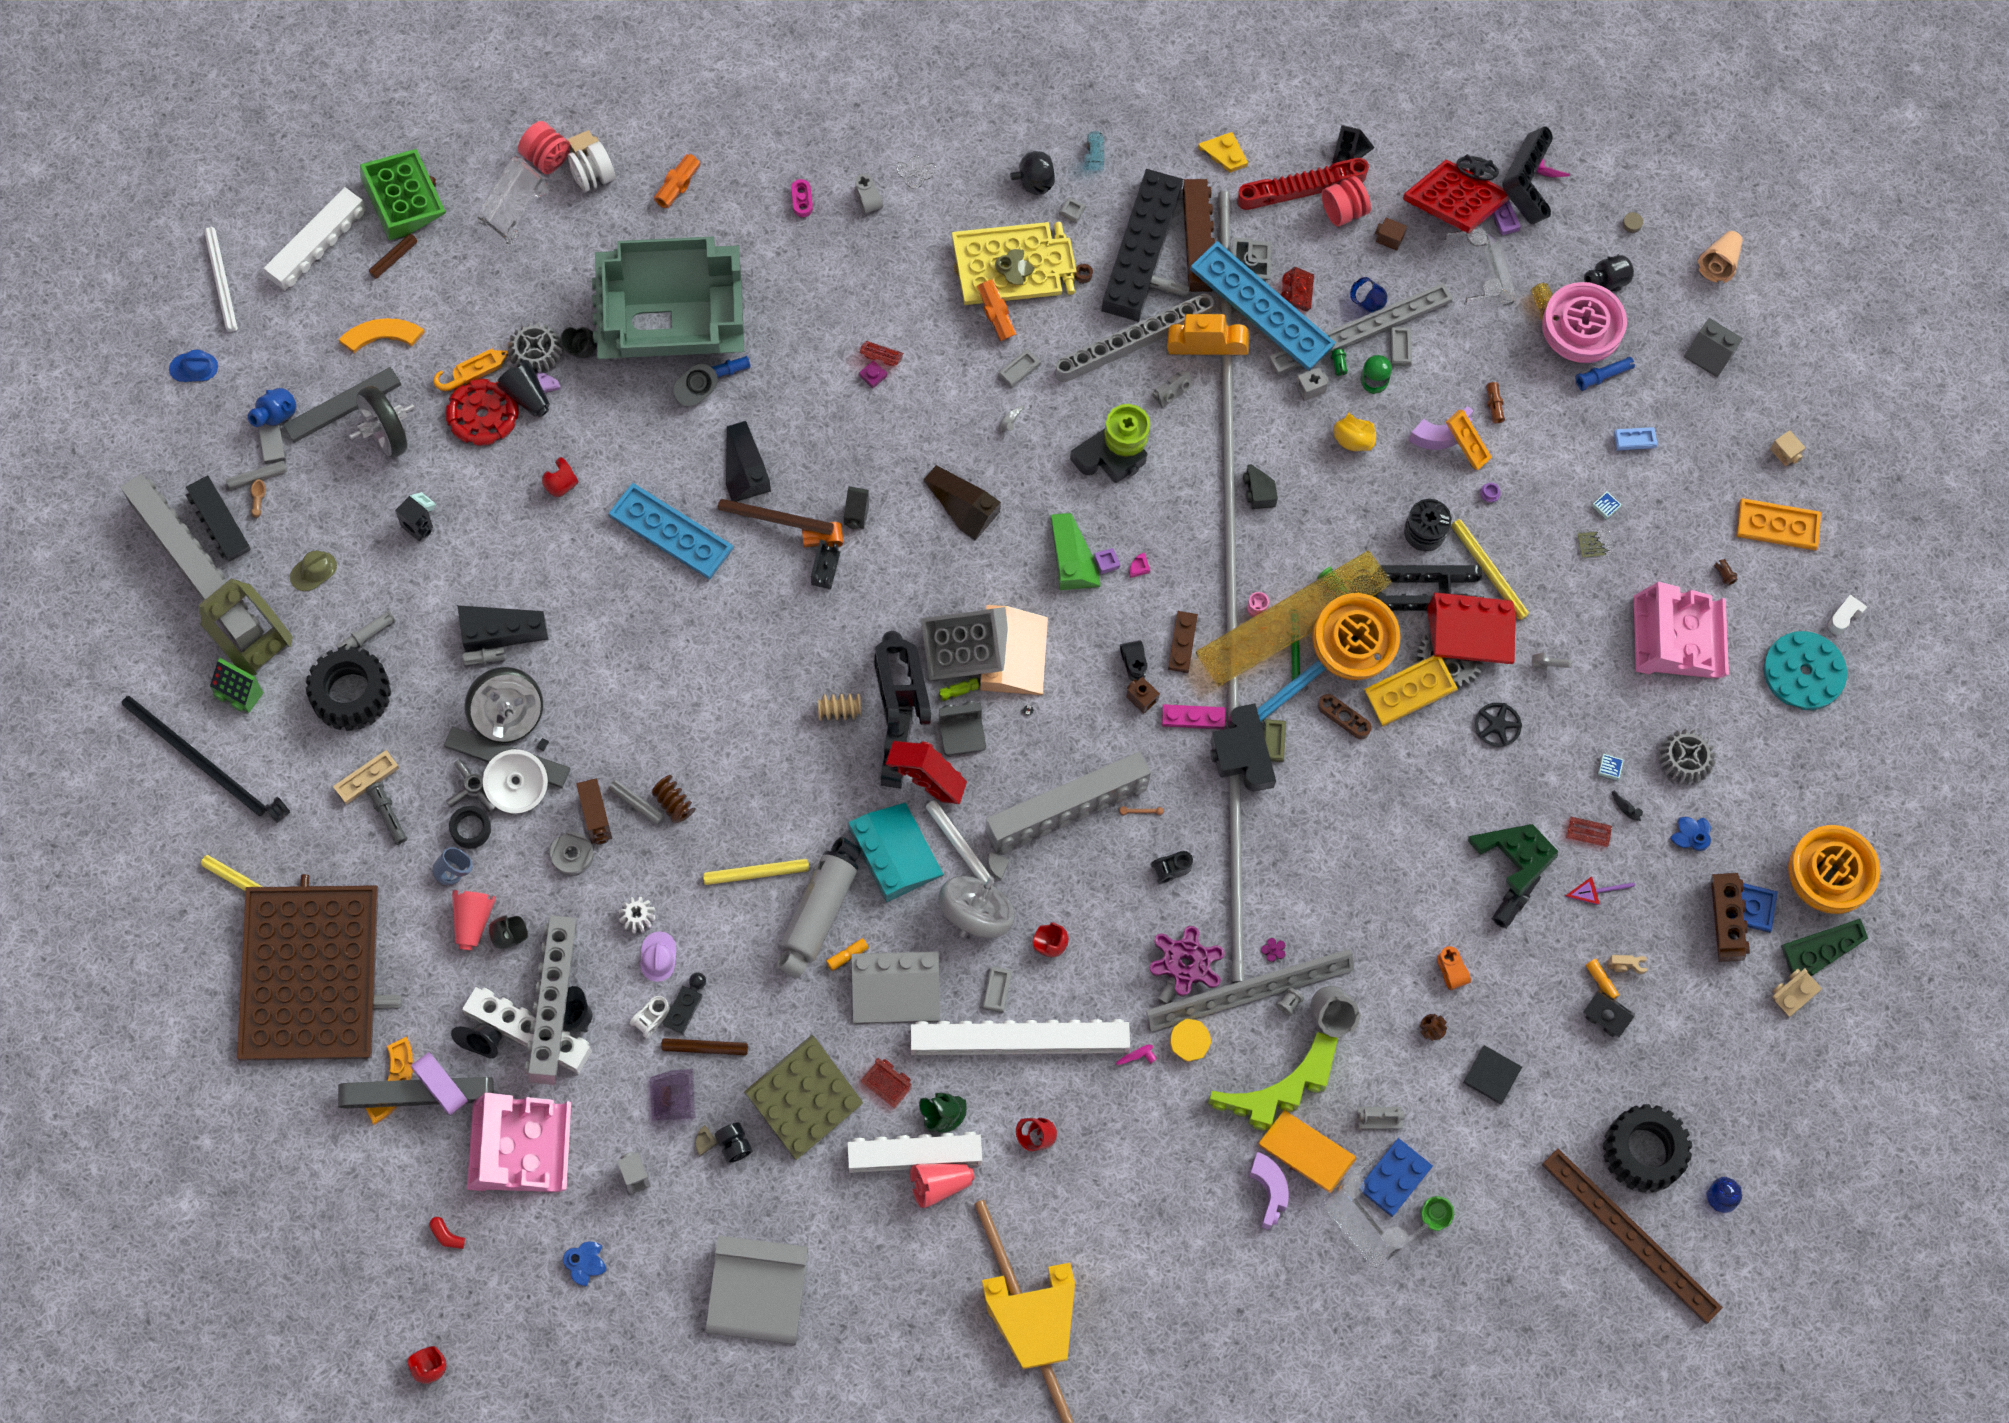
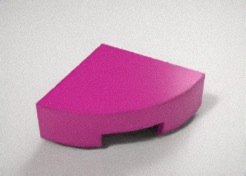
M1145 552L1139 554L1133 560L1130 566V578L1150 573Z

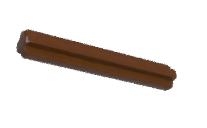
M663 1038L661 1042L662 1051L745 1056L748 1054V1044L743 1042Z

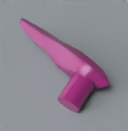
M1544 158L1536 171L1547 177L1570 176L1569 173L1544 166Z
M1145 1045L1127 1054L1117 1061L1116 1065L1137 1060L1142 1056H1145L1151 1064L1157 1059L1151 1051L1153 1045Z

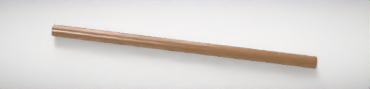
M980 1200L974 1205L1002 1275L1005 1278L1010 1295L1021 1294L1022 1292L985 1200ZM1051 1364L1039 1366L1061 1422L1074 1423Z

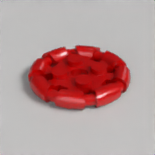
M476 379L469 381L470 383L465 386H459L449 397L450 403L446 405L445 409L447 425L451 426V432L458 439L465 443H474L476 446H486L494 444V441L500 438L503 440L511 433L515 427L514 422L518 419L519 406L516 401L498 388L496 383L490 382V379ZM488 389L493 391L492 395L486 394ZM506 400V404L501 406L500 402ZM457 405H462V410L457 409ZM481 409L488 411L484 417L478 416L477 412ZM503 416L508 417L507 420L502 421ZM463 420L465 424L459 425L458 422ZM495 427L496 432L490 434L488 430ZM472 431L478 432L476 435L471 434Z

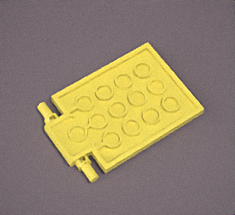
M1049 222L952 232L951 237L964 305L983 303L976 286L993 279L998 293L1004 301L1061 295L1060 277H1062L1063 283L1066 284L1067 294H1074L1073 282L1075 281V273H1077L1071 239L1066 238V234L1063 233L1062 223L1056 222L1054 224L1055 239H1052ZM1013 249L1024 250L1023 260L1029 262L1035 268L1030 275L1023 277V285L1009 283L1005 276L995 269L996 260L1003 255H1007Z

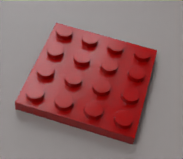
M1447 159L1406 191L1403 196L1404 201L1468 234L1510 199L1502 187L1490 181L1477 180L1464 175L1458 170L1455 163ZM1462 168L1465 172L1474 175V173Z

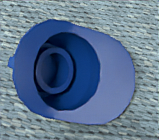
M198 349L178 355L169 366L170 375L179 382L206 381L213 378L218 370V362L215 357Z

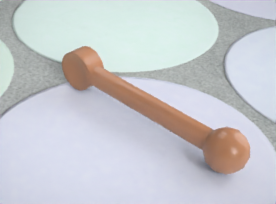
M1122 806L1120 814L1156 813L1157 815H1162L1164 809L1162 807L1156 809H1128Z

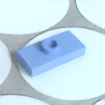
M1654 427L1615 429L1613 432L1616 451L1652 449L1657 447Z

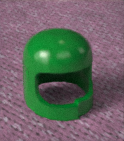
M1373 355L1366 360L1360 380L1367 392L1376 394L1381 393L1387 388L1392 373L1391 362L1381 355ZM1366 375L1374 381L1388 380L1384 386L1373 388L1366 384L1364 378Z

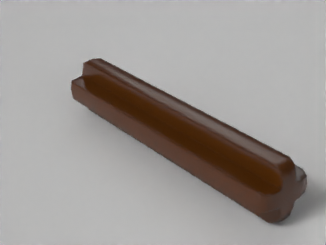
M408 234L369 269L370 275L376 279L417 243L415 236Z

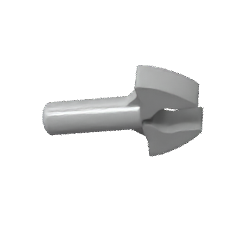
M1545 653L1534 654L1531 661L1533 667L1548 670V666L1570 668L1572 666L1571 660L1547 658Z

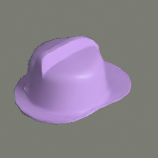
M661 931L653 932L644 939L642 944L641 971L651 981L659 982L666 980L674 972L676 943L668 933Z

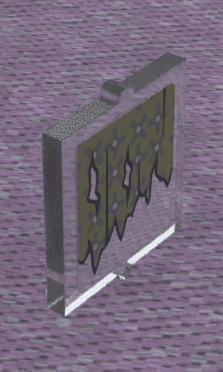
M1609 527L1576 530L1573 532L1576 542L1575 549L1578 551L1580 562L1615 559L1614 541L1611 540Z

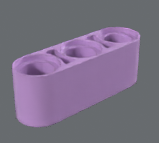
M429 1052L411 1065L412 1070L448 1115H451L468 1102L464 1094Z

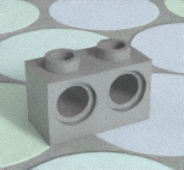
M629 1152L622 1155L621 1159L617 1162L629 1194L631 1195L651 1187L639 1153Z

